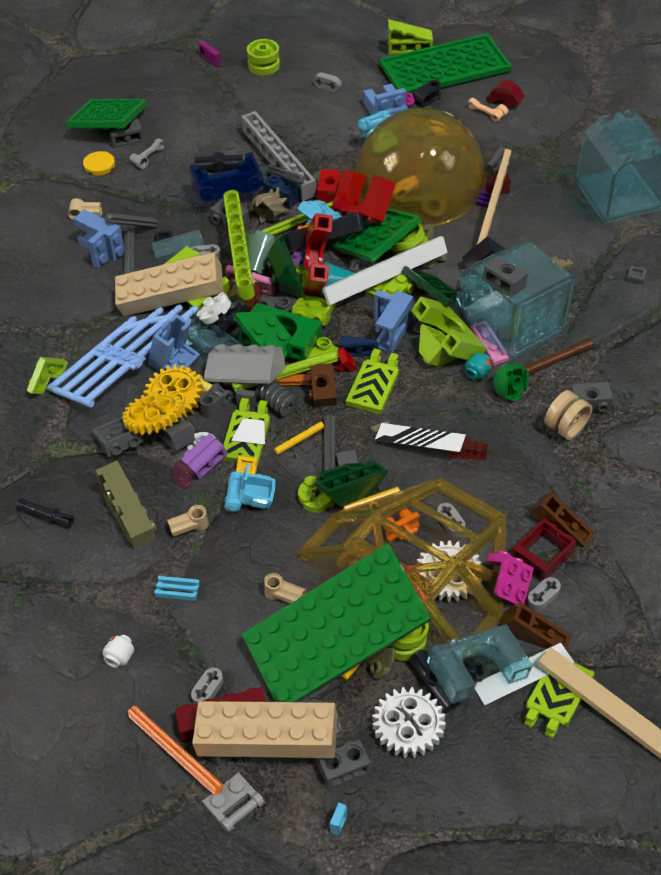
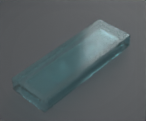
M200 230L151 243L156 260L176 255L186 246L191 248L193 246L205 245Z

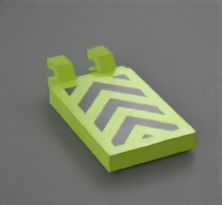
M374 349L370 360L367 359L361 366L346 399V406L381 415L399 375L397 367L398 354L391 353L388 363L384 364L380 363L381 356L379 355L381 350Z
M241 398L239 410H235L232 414L223 444L228 454L221 461L237 463L239 456L257 458L260 461L264 444L231 440L242 419L264 421L266 439L270 424V416L267 414V401L260 400L258 411L250 412L249 399Z
M573 663L591 678L594 677L595 672ZM551 675L542 677L527 701L526 708L530 710L525 717L524 725L533 728L539 715L550 719L545 735L553 739L560 725L568 726L582 699Z

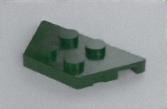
M404 266L402 273L417 283L418 288L427 291L431 298L440 301L447 307L457 300L459 293L437 276L420 270L415 273L408 266Z

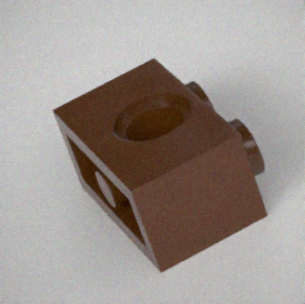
M333 364L310 365L311 372H307L308 384L312 383V389H309L310 401L314 400V407L337 405ZM319 383L326 384L324 387H318L317 385Z

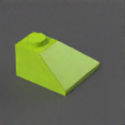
M422 324L420 327L419 352L424 357L423 361L427 365L441 367L459 359L458 357L450 356L441 346V342L446 337L444 332Z

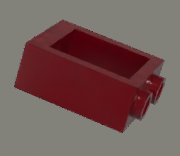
M542 519L513 547L512 557L522 559L524 563L534 567L532 575L542 582L550 577L574 553L576 541L572 536L558 529L555 524ZM542 536L563 550L549 564L528 550Z

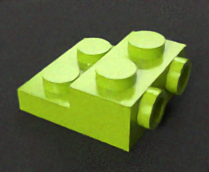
M401 273L367 288L365 296L374 299L377 290L394 295L396 291L411 294L415 287L414 281Z
M304 294L305 297L299 298L292 306V313L321 321L322 326H326L331 319V312L336 307V303L328 305L326 298Z

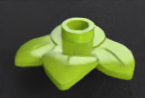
M321 337L317 340V344L307 359L335 351L337 357H339L337 353L339 348L333 346L329 338Z

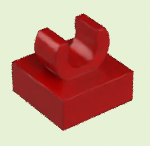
M343 347L337 351L339 357L334 362L337 365L336 369L340 373L344 372L346 368L350 372L356 370L357 366L352 355Z

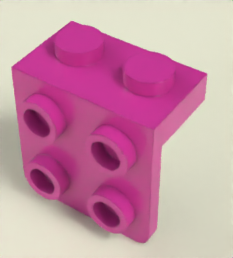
M504 551L488 553L486 561L500 567L494 590L495 596L514 605L519 602L525 604L534 567L524 563L522 559L510 556L509 553Z

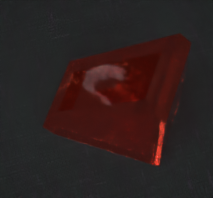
M499 168L486 182L485 192H493ZM507 171L500 195L510 193L511 180Z

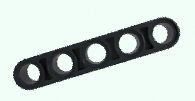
M361 212L332 219V232L327 240L365 229ZM307 227L282 234L289 251L305 247Z

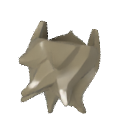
M277 187L274 193L273 189H270L268 193L259 194L254 198L251 204V211L259 214L260 223L280 220L279 214L289 212L288 209L282 206L288 198H280L279 187Z

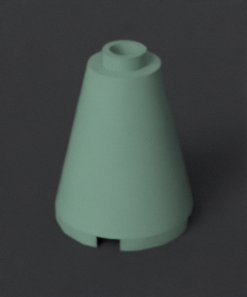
M256 231L255 234L251 232L247 237L251 271L259 275H263L267 269L266 261H269L268 252L275 242L274 236L267 232Z

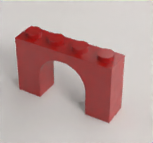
M344 170L332 208L338 210L337 212L344 216L361 212L364 221L367 220L376 223V221L384 222L396 182L373 175L367 196L360 203V193L366 176L354 171Z
M315 213L306 230L302 285L304 294L319 296L323 290L322 288L328 283L329 265H322L326 241L332 232L333 216Z

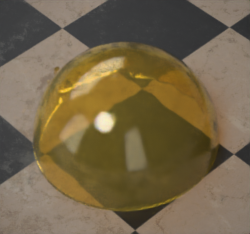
M411 108L397 112L380 122L366 138L357 159L356 173L366 176L360 193L363 200L367 196L374 175L396 182L388 208L418 215L422 226L424 224L436 226L448 223L467 213L482 194L485 183V165L479 144L469 128L462 123L463 118L458 120L443 111L431 108Z

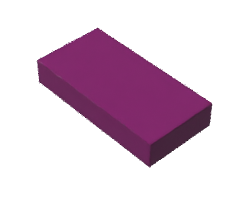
M200 41V55L214 66H221L220 53L205 41Z

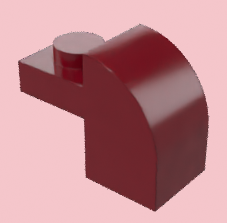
M501 80L496 87L490 90V94L486 99L489 103L501 99L508 109L519 105L525 95L513 81Z

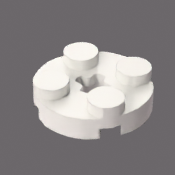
M221 292L214 298L208 297L204 300V306L197 313V316L204 324H211L219 319L218 315L221 312L225 314L228 311L231 301L224 292Z

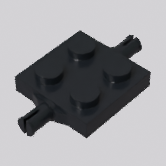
M236 294L229 297L231 306L225 314L221 312L218 315L219 319L214 322L222 332L233 324L239 326L233 316L236 313L247 312L250 309Z

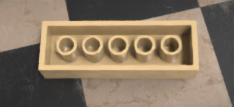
M215 252L115 276V301L117 308L123 316L223 292L222 266Z
M199 701L192 744L197 756L335 758L338 714L335 703Z

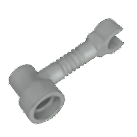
M157 138L152 146L140 155L133 153L130 156V162L141 169H145L149 163L147 157L155 151L164 149L165 146L160 144L164 140Z

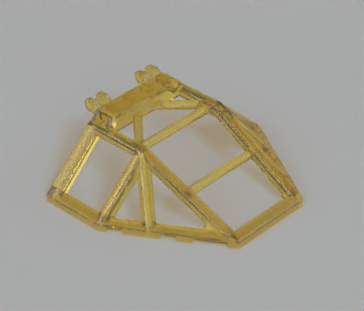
M437 478L333 513L297 552V558H302L305 561L308 559L338 558L337 566L343 567L344 564L349 562L348 567L384 546L382 525L441 560L439 562L407 566L401 563L430 614L431 621L455 650L458 657L463 660L473 657L503 619L504 599L494 594L500 567L494 565L493 570L469 560L492 538H494V553H498V551L505 552L507 515L442 478ZM440 491L492 522L477 535L420 502V500ZM411 505L471 541L454 557H450L386 519V517ZM362 522L342 545L320 547L341 523ZM372 530L376 547L364 540ZM441 570L432 582L419 574L420 572ZM456 573L488 613L466 642H464L433 602ZM477 577L493 583L492 597Z

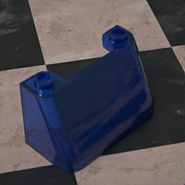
M253 152L246 153L242 163L241 161L237 162L238 169L208 175L206 169L200 170L197 164L189 166L194 192L203 201L224 198V194L230 190H235L238 194L259 190L264 183L263 174Z

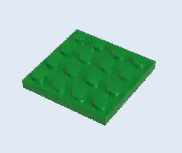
M90 99L66 121V126L75 130L81 128L89 130L95 128H102L103 130L116 128L121 130L147 106V100Z
M388 208L384 222L376 221V223L363 220L365 229L341 236L331 244V247L334 251L373 263L383 253L390 250L395 243L402 240L408 232L414 230L421 222V219L418 215Z

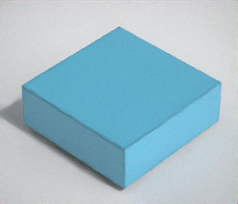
M338 803L330 822V833L337 836L340 835L347 818V807L342 803Z

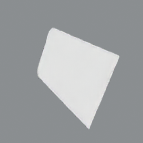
M242 419L231 441L265 444V422L262 420Z

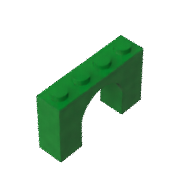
M256 303L250 312L272 311L285 329L294 334L288 342V357L300 361L307 359L317 344V340L322 336V322ZM239 326V342L254 345Z

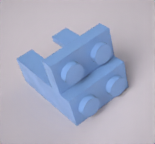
M392 84L383 86L386 93L376 95L372 89L363 91V104L371 115L387 109L391 115V122L387 123V125L408 121V107L406 106V91L404 88L396 90Z
M85 209L73 218L75 227L87 232L84 237L78 235L77 239L80 245L90 250L94 267L99 268L108 259L115 261L123 255L124 244L120 226L108 223L104 218Z
M379 290L375 293L374 320L377 321L375 331L379 332L383 328L377 338L378 350L389 354L394 352L412 323L413 313L411 309L413 308V296L396 291L394 295Z
M176 313L153 336L148 365L161 373L160 368L166 371L168 365L171 369H173L175 364L178 369L182 365L186 368L191 367L200 357L198 352L186 344L191 323ZM167 330L164 340L162 339V334Z

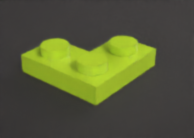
M40 357L29 381L27 391L32 394H44L49 379L58 378L63 374L68 362L64 359Z

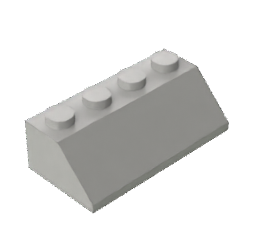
M219 344L208 354L204 381L270 384L286 368L282 347H274V345H267L265 347H258V345L242 346L240 344L226 346L225 344Z

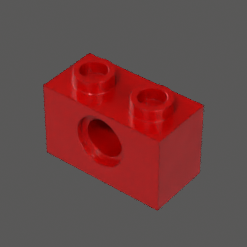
M321 169L317 186V201L320 200L324 203L334 201L341 180L340 170Z

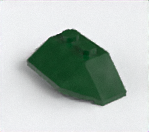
M280 235L268 252L269 261H266L268 270L273 272L271 274L273 283L278 285L280 291L304 298L303 285L284 237Z
M375 461L369 462V464L361 462L347 463L318 473L315 486L341 507L370 496L388 474V470Z

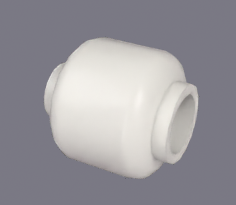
M126 635L112 636L102 650L104 662L113 668L125 666L134 653L132 640Z

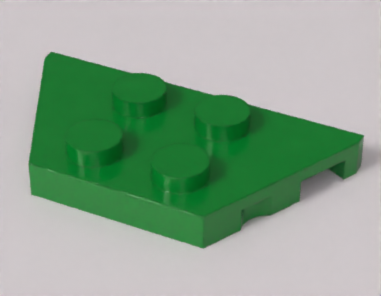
M272 311L239 312L233 316L254 345H258V347H265L267 345L282 347L285 360L288 353V342L292 336Z

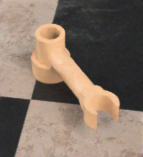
M471 98L468 101L471 103L468 106L469 109H478L491 115V119L494 122H498L508 114V109L503 104L498 105L496 109H491L480 104L475 98Z

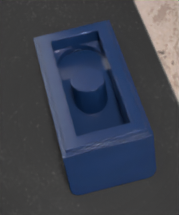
M340 336L341 348L343 347L352 357L368 356L372 354L374 349H378L377 340Z

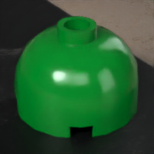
M507 363L496 371L493 384L499 396L510 401H517L523 396L520 393H522L523 389H527L529 382V372L524 369L525 366L517 363Z

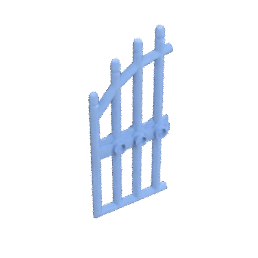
M178 305L163 316H160L164 312L163 308L160 307L147 318L137 321L135 316L129 318L128 321L123 323L49 384L46 390L85 406L93 407L95 404L93 400L129 369L137 370L141 367L142 362L146 359L144 356L150 352L152 341L137 354L133 351L160 330L176 313L179 314L183 307ZM196 305L192 306L181 317L191 323L190 317L198 311V307ZM154 324L125 350L122 348L144 328ZM167 330L162 334V339H165ZM130 331L113 346L110 344L122 333ZM93 357H98L64 387H58ZM106 360L109 362L75 392H70ZM117 365L121 366L86 397L81 396Z

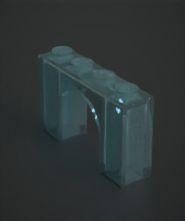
M507 624L499 627L493 626L487 631L475 632L462 639L456 638L443 645L437 644L431 648L427 658V663L451 704L471 698L476 686L463 664L462 659L466 656L483 655L496 663L508 684L528 678L533 667Z

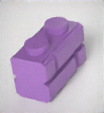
M209 433L207 436L201 437L196 446L187 450L181 460L185 467L200 480L228 453L223 444Z

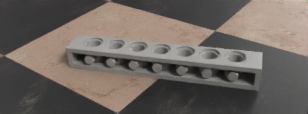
M254 111L243 115V132L271 165L306 177L303 185L297 184L299 185V198L304 201L317 196L316 180L258 113Z

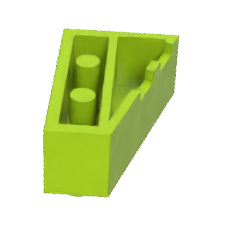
M388 19L389 55L433 46L432 30Z

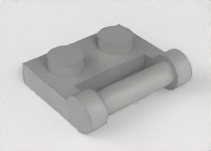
M239 772L223 784L222 792L217 795L211 794L202 801L203 806L227 833L234 829V825L254 808L261 807L265 803L263 797L251 787ZM247 797L250 798V800L246 804H244L231 816H229L228 818L225 817L227 813H229Z

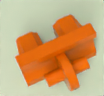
M406 508L399 513L400 520L397 522L392 517L384 519L383 527L386 531L387 541L390 543L398 538L399 540L406 539L408 542L415 539L414 533L418 532L417 528L420 527L418 521L420 518L417 511L412 513Z

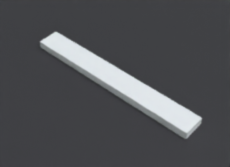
M444 237L434 238L323 287L327 304L332 305L402 273L404 266L412 269L448 253Z

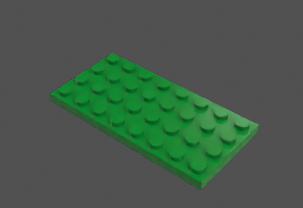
M488 34L379 59L380 66L396 90L404 88L406 93L413 94L418 87L425 85L431 80L440 81L442 88L512 70V65Z
M387 543L242 633V636L275 702H298L430 622L432 618L391 545Z

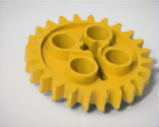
M176 364L173 369L168 365L166 371L160 368V374L154 372L155 378H149L151 384H145L147 390L143 391L145 396H148L149 392L154 394L156 391L158 393L164 390L166 393L172 391V394L177 393V396H180L183 402L184 413L181 414L185 418H187L188 411L193 414L192 408L199 407L196 402H199L200 396L204 394L202 388H204L201 383L202 381L196 372H192L190 367L185 369L184 365L178 369Z
M165 390L161 393L156 391L154 394L149 392L148 396L141 395V399H134L135 403H129L130 407H125L122 419L129 432L134 431V434L140 432L141 435L148 432L150 435L152 431L158 433L159 429L166 430V426L172 427V422H178L177 418H181V413H184V405L181 397L177 396V393L172 394V391L168 393Z

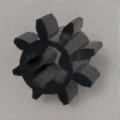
M471 657L460 661L457 674L462 682L467 681L468 686L477 685V682H482L485 669L480 661L475 662V658Z

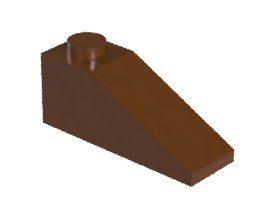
M552 491L541 497L529 511L539 522L545 519L555 524L565 534L572 536L576 541V545L582 548L588 544L595 534Z
M521 602L506 610L500 628L517 639L546 649L561 643L567 651L571 639L570 634Z

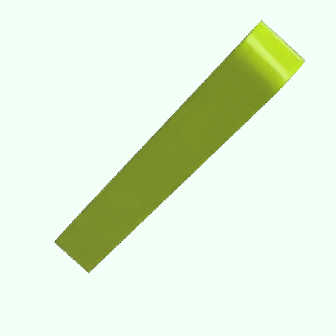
M230 190L224 194L235 280L240 299L250 300L255 296L242 207L238 192Z

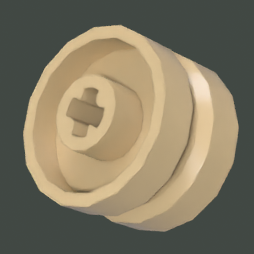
M566 390L550 405L544 423L552 430H558V433L565 439L570 440L577 436L587 424L592 413V405L584 399L579 400L575 393Z

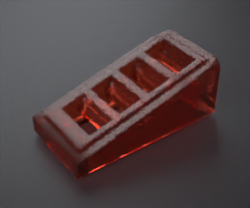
M464 439L460 452L448 450V458L486 460L488 444Z

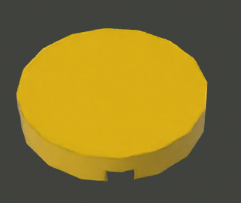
M104 151L90 153L83 160L84 170L88 174L89 172L92 173L94 176L108 174L115 167V159L112 154Z

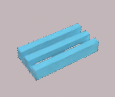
M158 576V583L156 584L154 594L155 597L196 601L200 582L197 579ZM161 589H168V590H174V591H164V590H161Z

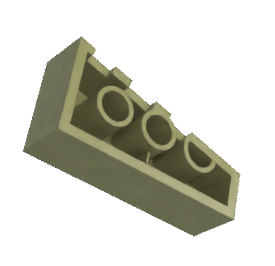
M115 461L96 469L101 494L133 549L156 540L154 531L157 528L152 519L149 520L146 508L141 505L137 493L132 489L119 462Z

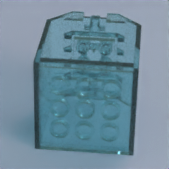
M632 109L625 110L623 114L621 112L615 113L612 120H609V114L601 116L583 133L576 184L604 224L661 210V140L647 122Z
M527 240L513 244L512 247L492 254L476 262L472 267L459 271V285L462 287L463 292L461 290L457 291L456 298L466 321L470 325H474L481 335L483 333L487 337L486 339L491 344H495L502 354L504 352L510 361L565 331L575 278L531 241ZM498 256L528 273L526 288L512 298L483 281L484 266ZM498 326H510L508 339H499Z

